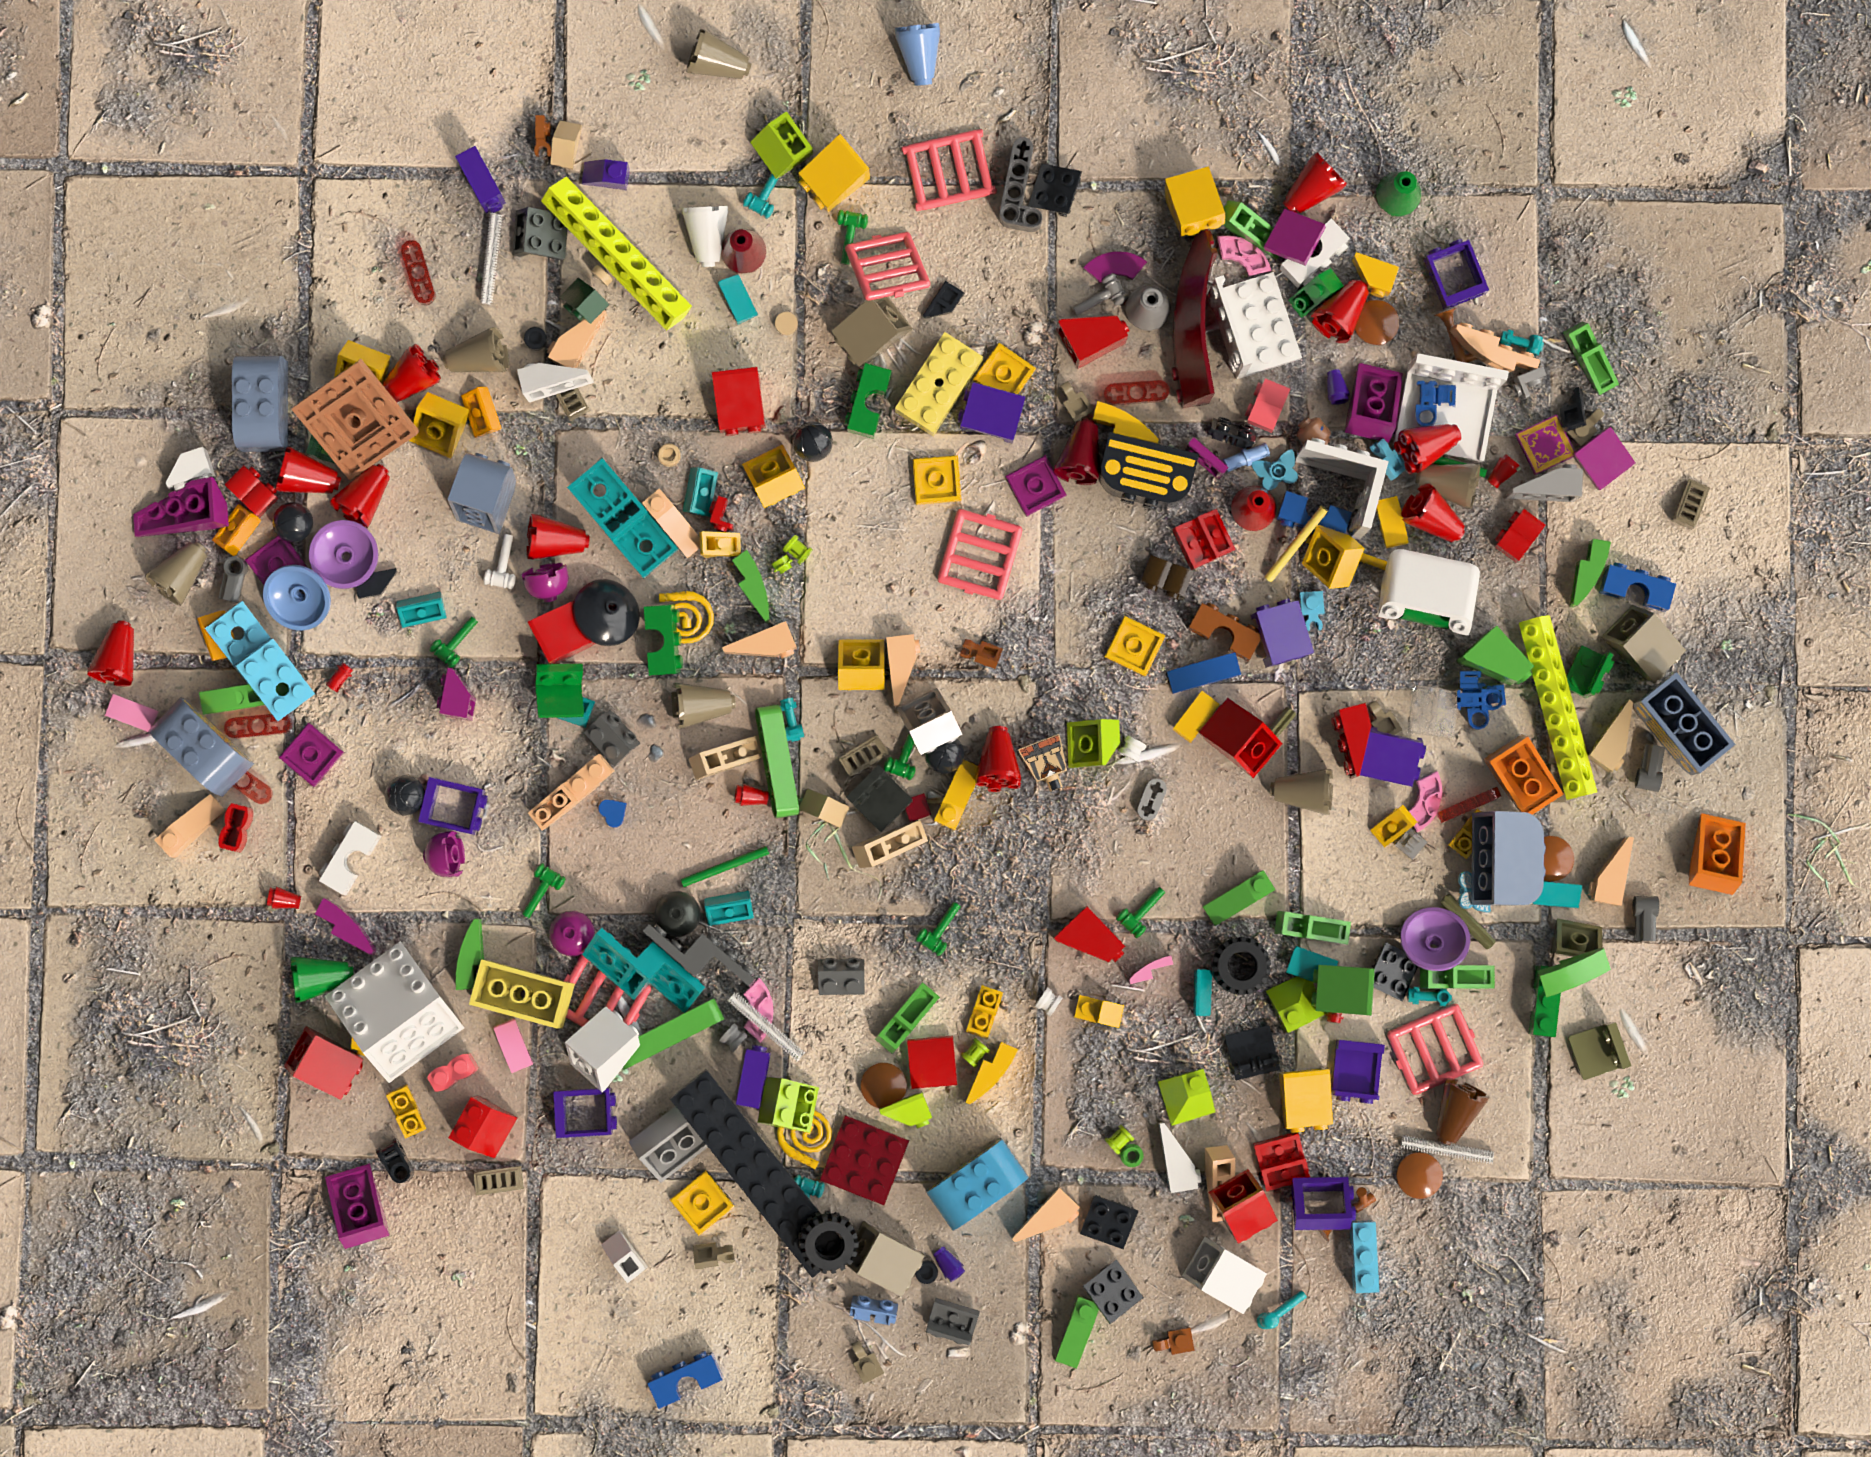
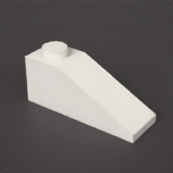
M531 363L525 365L524 368L517 369L522 393L528 402L594 383L593 378L585 369L543 363Z
M1158 1123L1169 1192L1174 1193L1198 1189V1183H1201L1200 1170L1195 1169V1165L1165 1123Z

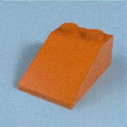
M1519 735L1483 759L1519 812L1533 815L1564 795L1533 743L1526 735Z
M1703 813L1700 814L1690 862L1688 885L1730 895L1736 892L1743 880L1746 823Z

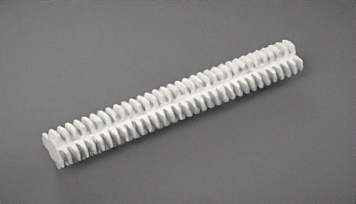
M490 213L489 216L491 218H489L488 224L489 232L487 233L486 257L484 258L483 285L481 286L482 291L480 294V303L487 305L493 303L490 300H493L491 299L493 297L491 292H494L492 286L495 285L492 283H495L493 282L495 281L493 279L495 276L493 275H496L494 273L496 268L494 267H497L495 265L497 264L495 258H498L496 257V255L498 256L496 254L498 251L496 250H499L496 247H499L497 246L499 244L497 241H500L497 239H500L498 237L500 234L498 233L501 232L498 230H501L499 229L501 228L499 226L501 223L499 222H502L500 220L502 215Z
M734 993L730 997L729 1002L737 1010H740L739 1012H742L746 1018L755 1023L772 1041L779 1044L796 1062L804 1055L805 1052L800 1050L785 1034L783 1035V1032L781 1033L777 1027L774 1028L775 1025L772 1026L768 1019L765 1020L766 1017L763 1018L764 1016H761L762 1014H759L751 1004L748 1005L749 1002L746 1003L742 996L739 997L738 993Z
M1402 1135L1401 1148L1404 1146V1149L1405 1146L1407 1149L1409 1147V1150L1412 1147V1150L1415 1148V1151L1416 1149L1418 1151L1421 1149L1422 1152L1423 1149L1424 1153L1426 1150L1427 1153L1428 1151L1429 1153L1432 1151V1154L1438 1152V1155L1441 1153V1156L1443 1153L1444 1156L1445 1154L1446 1156L1449 1154V1157L1452 1155V1158L1455 1155V1158L1458 1156V1159L1460 1156L1464 1160L1466 1157V1160L1469 1158V1161L1472 1158V1161L1475 1159V1162L1478 1159V1162L1480 1160L1482 1163L1483 1160V1163L1486 1161L1487 1164L1489 1161V1164L1491 1162L1493 1164L1494 1151H1483V1149H1472V1147L1466 1148V1146H1455V1144L1446 1145L1441 1142L1438 1143V1141L1435 1142V1140L1432 1142L1429 1139H1418V1137L1415 1139L1412 1136Z

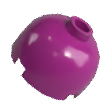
M563 563L540 565V569L535 570V572L533 568H530L521 574L523 584L528 593L537 599H544V602L557 600V595L564 592L569 582L566 564L563 565Z
M456 831L436 834L428 841L423 851L424 862L431 872L439 877H459L463 870L459 869L460 864H465V850L462 839L455 836L458 834Z
M565 911L559 914L552 921L549 929V940L553 948L566 956L581 955L595 936V927L591 919L578 911Z

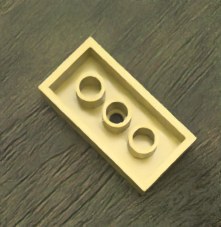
M944 332L895 407V413L934 437L981 365L983 356ZM941 380L944 383L941 387L935 385V381Z
M481 960L469 1005L549 1027L563 1029L575 984L497 962ZM523 990H525L524 998L521 997V992Z

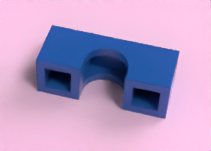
M1286 491L1276 520L1281 521L1280 525L1288 528H1293L1294 526L1304 528L1311 519L1306 512L1308 498ZM1330 505L1327 509L1328 512L1318 525L1345 534L1352 512Z
M1613 563V565L1610 564L1605 569L1599 593L1621 600L1626 596L1630 585H1637L1642 588L1645 594L1643 606L1666 612L1670 609L1676 583L1670 582L1671 578L1658 575L1656 578L1649 576L1648 571L1641 569L1631 571L1624 564Z
M703 1351L693 1356L694 1361L686 1364L684 1360L673 1365V1370L664 1373V1370L651 1375L652 1380L647 1384L658 1409L681 1399L678 1381L683 1377L688 1376L696 1379L701 1390L723 1380V1374L713 1352L707 1354L706 1351Z

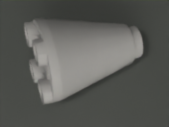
M1145 285L1137 288L1130 294L1126 302L1128 321L1141 330L1152 331L1160 329L1170 316L1171 304L1169 298L1163 290L1155 286ZM1147 298L1149 301L1155 300V302L1150 304L1147 302Z

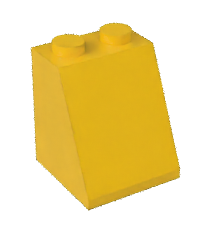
M839 134L799 172L800 181L798 183L806 193L810 191L814 195L813 201L820 210L824 208L829 212L870 179V171L844 137Z
M1209 166L1165 179V200L1181 236L1195 235L1202 230L1208 228L1216 229L1225 224V211Z
M1319 1068L1279 1073L1284 1127L1291 1129V1133L1304 1132V1127L1311 1126L1314 1127V1130L1328 1129L1327 1125L1333 1124L1330 1069Z

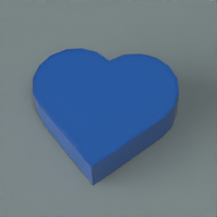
M604 800L599 805V812L602 816L606 817V823L610 827L617 828L623 824L627 803Z

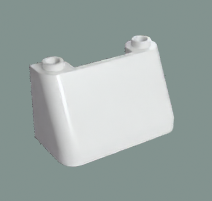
M1404 549L1394 550L1389 556L1381 582L1378 617L1397 619L1403 615L1405 608L1450 617V630L1469 636L1479 584V568L1471 563Z

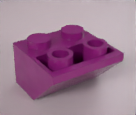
M448 668L447 673L442 675L441 686H444L443 695L438 697L437 709H440L439 713L445 717L473 721L476 697L460 674L454 669Z

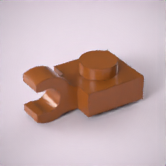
M536 115V145L534 153L536 157H539L540 149L546 148L548 157H551L552 148L547 143V136H551V123L547 122L545 115Z
M965 639L962 646L964 648H962L960 656L963 658L975 657V662L996 669L1003 648L984 641L979 645L972 640Z
M1190 1327L1167 1331L1168 1338L1152 1341L1155 1351L1170 1348L1172 1355L1195 1351Z

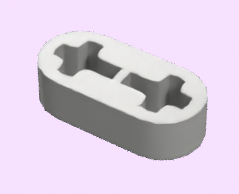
M1152 779L1145 787L1137 808L1138 816L1142 820H1152L1159 812L1167 790L1166 784L1161 779ZM1156 783H1159L1162 793L1158 792L1155 799L1151 798L1153 790L1150 789V785L1154 786ZM1150 800L1153 802L1151 809L1154 813L1146 817L1141 808L1142 806L1146 807Z

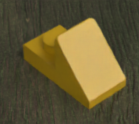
M699 532L701 556L705 558L716 556L737 557L741 554L740 533Z
M1401 805L1376 824L1370 831L1385 848L1412 828L1417 821L1406 807Z
M1079 995L1074 1018L1119 1028L1124 1005Z

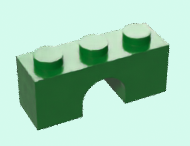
M865 363L864 369L859 368L856 381L860 382L858 391L853 390L850 403L854 404L852 413L847 412L844 425L848 426L847 431L849 433L874 439L880 414L868 410L865 406V401L872 394L886 396L892 370Z
M675 605L644 607L645 630H658L664 637V645L659 651L647 653L649 676L680 673V669L683 668L682 655H679L678 646H681V634L677 632V623L680 621L679 610L675 609Z
M1537 965L1533 987L1536 991L1534 1009L1530 1014L1528 1034L1556 1037L1561 993L1546 997L1538 971L1549 966Z

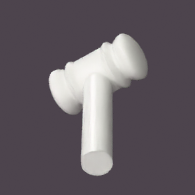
M504 534L497 571H491L490 569L485 571L483 577L485 585L490 584L491 586L503 587L504 589L507 587L510 590L513 589L516 577L514 574L509 575V573H506L513 535Z

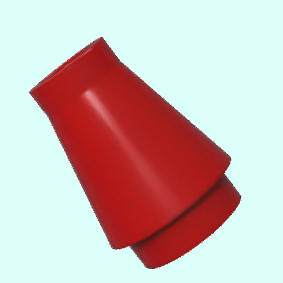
M1505 454L1503 458H1499L1487 481L1495 488H1498L1518 472L1516 469L1520 465Z
M742 784V786L736 785L734 803L740 806L767 805L769 792L746 784Z
M277 886L276 888L270 887L266 905L272 906V909H299L302 896Z

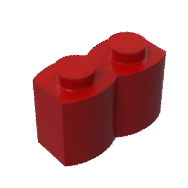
M243 465L224 485L260 518L279 499L275 495L278 491L269 482L264 485L259 480L261 474L252 466L248 469Z
M1525 509L1520 513L1515 511L1508 520L1511 523L1507 530L1502 529L1494 539L1497 541L1494 547L1515 563L1520 561L1546 526Z
M234 803L229 805L225 813V826L219 835V848L239 853L243 851L247 843L246 830H248L253 821V808Z

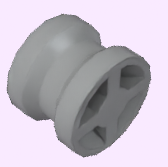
M734 1023L719 1041L726 1043L729 1046V1050L734 1052L748 1035L741 1033L738 1030V1026Z

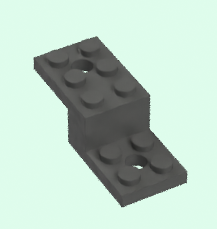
M648 924L643 930L645 934L697 978L716 957L749 987L756 981L753 978L755 972L745 964L742 967L735 962L738 958L728 949L722 951L718 947L720 942L710 933L707 937L701 934L684 954L685 948L674 939L671 942L666 939L667 933L657 924L654 927Z

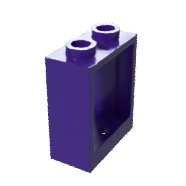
M476 146L456 155L455 157L485 213L500 211L503 208L502 205L506 204Z
M1462 239L1451 242L1449 244L1450 247L1441 250V247L1430 250L1428 252L1429 255L1424 259L1443 310L1486 295L1489 291L1470 240L1463 242ZM1463 251L1476 286L1447 296L1434 262Z
M429 777L418 822L475 835L476 831H480L482 818L479 816L481 808L485 809L488 796L485 795V790ZM440 786L477 794L469 828L432 819Z
M752 1045V1049H746L736 1105L760 1108L771 1052H766L767 1047Z
M598 1088L554 1091L556 1138L614 1134L613 1130H617V1116L612 1114V1106H616L615 1092L611 1093V1088H606L603 1092ZM604 1094L606 1129L567 1131L565 1097Z
M1348 1177L1293 1178L1291 1195L1295 1230H1342L1351 1228L1352 1220H1356L1355 1206H1351V1200L1354 1199V1188L1349 1186ZM1342 1191L1344 1213L1305 1214L1303 1192Z

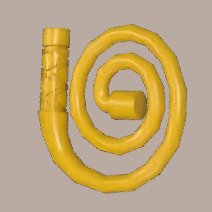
M687 590L686 592L659 593V602L697 601L705 607L708 613V624L705 630L699 636L681 638V643L700 641L710 632L713 626L714 613L711 604L704 596ZM681 602L674 604L675 609H690L694 612L697 619L696 625L692 630L682 631L677 628V632H680L681 636L695 634L700 629L702 622L700 612L689 603ZM679 612L680 617H683L682 629L691 628V619H689L688 614Z
M816 1110L814 1111V1116L818 1117L825 1125L827 1131L826 1138L817 1147H806L797 1140L796 1130H790L794 1145L802 1151L819 1152L831 1140L832 1130L829 1121ZM814 1117L812 1123L818 1129L817 1136L810 1139L807 1137L810 1133H802V1139L810 1144L820 1141L823 1136V1127ZM778 1127V1144L784 1153L815 1170L819 1161L808 1157L804 1153L802 1154L785 1141L783 1135L784 1128Z

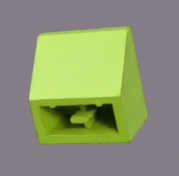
M787 111L768 123L750 142L776 179L813 155V148Z
M766 1077L757 1123L810 1133L819 1087L783 1078Z

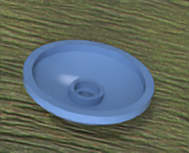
M300 565L280 567L268 577L264 585L263 600L266 609L273 619L284 627L301 631L309 630L318 626L329 613L331 597L328 587L317 573L307 567ZM299 589L303 590L305 594H301Z

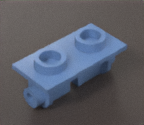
M853 1296L849 1316H853L854 1319L870 1321V1316L873 1314L875 1315L874 1323L890 1326V1323L895 1324L898 1304L890 1300L880 1301L870 1299L867 1296Z

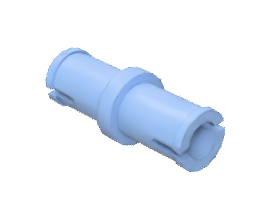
M1264 442L1248 450L1246 448L1242 449L1241 453L1222 460L1228 466L1227 472L1229 473L1232 470L1245 465L1247 467L1251 466L1252 462L1269 457L1270 451Z

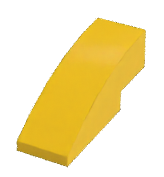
M1097 401L1092 421L1114 427L1113 433L1158 444L1159 439L1138 419L1112 405Z
M1000 1042L992 1063L983 1059L965 1103H973L1000 1080L1011 1065L1018 1051L1017 1048Z

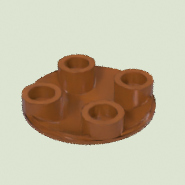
M1368 301L1363 307L1354 330L1364 342L1382 346L1391 341L1397 334L1399 316L1393 306L1385 301Z
M1557 836L1544 837L1546 846L1544 853V881L1555 882L1562 880L1571 872L1574 865V853L1571 846L1564 839Z
M877 1063L866 1070L861 1080V1092L864 1099L876 1108L887 1107L902 1100L907 1089V1082L903 1072L897 1066L890 1063Z
M1417 1152L1406 1156L1400 1162L1396 1171V1177L1399 1187L1405 1194L1412 1198L1424 1199L1438 1191L1442 1184L1443 1171L1441 1165L1433 1156Z

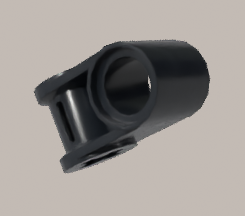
M394 1138L393 1142L384 1148H377L375 1150L378 1158L394 1182L407 1183L412 1180L414 1168L397 1138ZM401 1166L407 1169V1176L404 1179H400L397 1176V1170Z

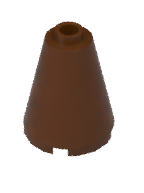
M1446 1078L1435 1132L1439 1137L1438 1140L1446 1145L1458 1142L1489 1100V1096H1486L1484 1091L1466 1082L1464 1085H1458V1080L1453 1078Z

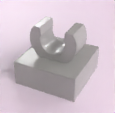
M1410 828L1400 837L1395 846L1413 860L1426 845L1427 841Z

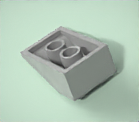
M1564 464L1563 468L1553 470L1511 489L1506 494L1505 499L1575 502L1582 497L1583 469H1578L1577 465Z
M938 688L896 708L920 755L933 752L937 746L951 743L958 736L962 735L952 711Z

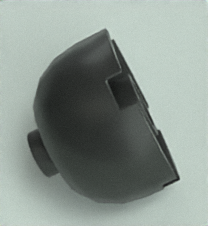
M681 891L669 892L661 897L656 904L654 912L657 925L667 935L674 937L686 936L693 932L699 924L701 917L700 908L695 898Z

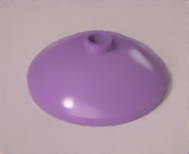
M338 520L325 525L316 533L309 549V560L312 570L327 585L338 589H349L361 585L370 578L378 563L379 553L375 538L368 529L354 521ZM350 553V558L343 560V554Z
M1429 907L1418 910L1407 918L1401 930L1400 940L1404 953L1414 964L1426 970L1444 971L1460 964L1469 951L1470 933L1466 924L1458 915L1447 909ZM1434 944L1437 948H1432L1430 945Z

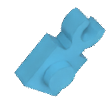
M1323 591L1300 592L1299 599L1303 616H1308V620L1305 622L1307 630L1310 631V623L1315 622L1318 626V631H1321L1323 624L1318 615L1325 614Z

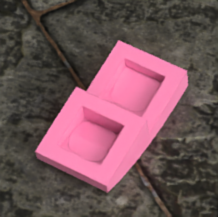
M112 694L104 715L148 732L153 726L159 711Z
M1172 956L1157 959L1143 966L1128 979L1129 984L1153 979L1151 970L1173 965Z
M515 1018L493 1027L511 1073L533 1065V1060Z

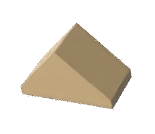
M559 121L552 140V166L573 170L582 125Z
M807 789L799 810L841 828L849 806Z

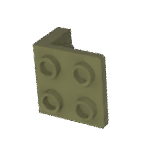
M1609 1022L1568 1037L1583 1080L1616 1069L1631 1067L1616 1022Z

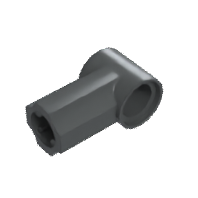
M232 556L224 563L225 571L219 599L239 603L244 578L248 572V564L244 559ZM239 561L241 569L238 573H233L231 566L234 562Z
M1644 745L1641 766L1636 773L1635 788L1659 792L1663 779L1661 768L1665 752L1664 747Z
M1634 896L1632 911L1633 916H1635V941H1656V917L1659 915L1658 896Z

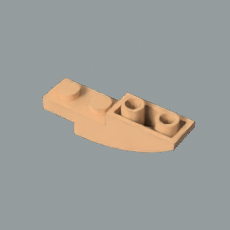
M1462 322L1459 325L1452 326L1450 329L1455 339L1469 353L1493 368L1509 372L1514 371L1515 366L1529 371L1538 369L1540 360L1533 358L1534 354L1524 351L1517 353L1512 351L1513 348L1507 345H1499L1498 347L1500 338L1493 336L1494 332L1485 329L1477 331L1472 329V325Z
M601 754L596 755L571 778L557 787L529 811L528 814L543 831L594 791L600 783L614 772V769Z

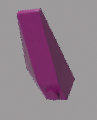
M214 477L192 480L186 483L182 489L169 493L168 497L163 500L154 502L133 514L135 537L204 531L229 526L227 502Z

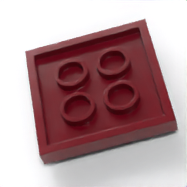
M845 1115L820 1181L885 1205L910 1140Z

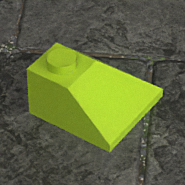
M1096 719L1067 722L1068 768L1106 765L1120 744L1119 720Z
M1296 976L1266 990L1285 1033L1292 1032L1327 1014V1012L1316 1011V1006H1311L1312 992H1317L1312 981Z
M1203 1068L1158 1081L1171 1126L1215 1113L1210 1087Z
M923 1092L906 1097L890 1106L879 1108L881 1115L908 1126L916 1125L917 1129L930 1124L929 1119L932 1118Z

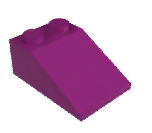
M1363 363L1358 364L1344 433L1378 441L1385 439L1389 443L1396 428L1403 373Z
M370 1163L325 1177L338 1238L345 1249L390 1236Z

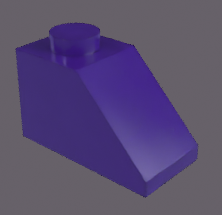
M608 159L585 161L582 185L627 190L630 172L628 162Z

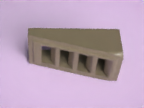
M578 388L563 396L560 393L555 394L570 422L590 411ZM575 394L577 395L576 399L565 403L564 400ZM578 402L582 404L581 406L571 411H569L568 409L569 407L573 406Z
M1688 479L1671 521L1691 530L1694 529L1710 487ZM1691 487L1702 491V494L1698 495L1691 492ZM1688 495L1698 499L1699 502L1696 503L1687 499ZM1685 503L1695 507V511L1684 507ZM1682 511L1692 515V518L1681 515Z
M878 735L838 759L849 777L853 778L889 755V752ZM872 743L876 744L877 748L881 752L880 755H876L875 751L871 747ZM866 747L873 757L870 761L863 751ZM858 752L865 761L863 765H861L855 755ZM850 757L853 759L854 763L858 767L855 770L852 768V766L847 760Z
M522 1166L474 1172L476 1196L524 1189ZM510 1172H515L516 1185L512 1186ZM501 1173H505V1187H502ZM491 1175H496L497 1188H493ZM482 1176H486L487 1189H483Z

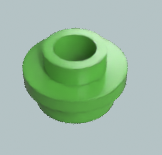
M1128 1144L1121 1150L1120 1158L1124 1165L1136 1167L1143 1161L1144 1154L1138 1145ZM1130 1151L1136 1153L1134 1160H1130L1127 1157Z

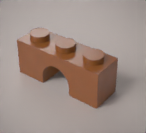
M1209 602L1206 605L1202 603L1188 630L1206 640L1210 638L1215 629L1223 628L1228 630L1232 636V644L1228 651L1230 653L1235 652L1236 656L1248 662L1261 640L1259 629L1250 624L1244 626L1238 623L1240 619L1232 614L1227 613L1225 616L1218 612L1219 608Z

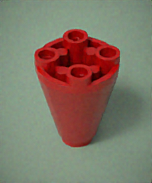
M1316 152L1306 163L1286 195V200L1283 204L1289 211L1301 214L1340 192L1347 183Z
M417 344L409 346L382 384L397 403L440 382L441 376L437 372L440 369L438 364L433 359L428 360L423 355L424 352Z
M1455 424L1406 428L1399 432L1398 441L1394 442V448L1397 454L1402 455L1406 471L1409 474L1419 473L1461 441L1462 436L1458 426Z
M992 726L989 728L975 776V785L987 787L989 792H1000L1001 788L1006 787L1010 789L1021 787V774L1011 736L1008 733V728L1005 726Z

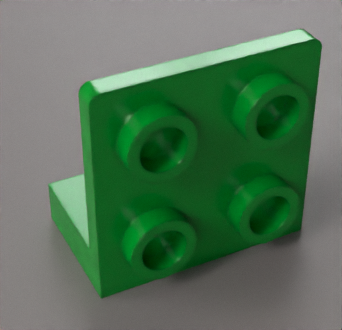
M1581 645L1566 675L1570 691L1585 699L1594 696L1596 693L1599 694L1604 685L1602 678L1605 673L1610 672L1614 661L1611 660L1614 654L1608 652L1602 655Z
M583 664L536 665L535 691L538 718L584 716L581 685Z

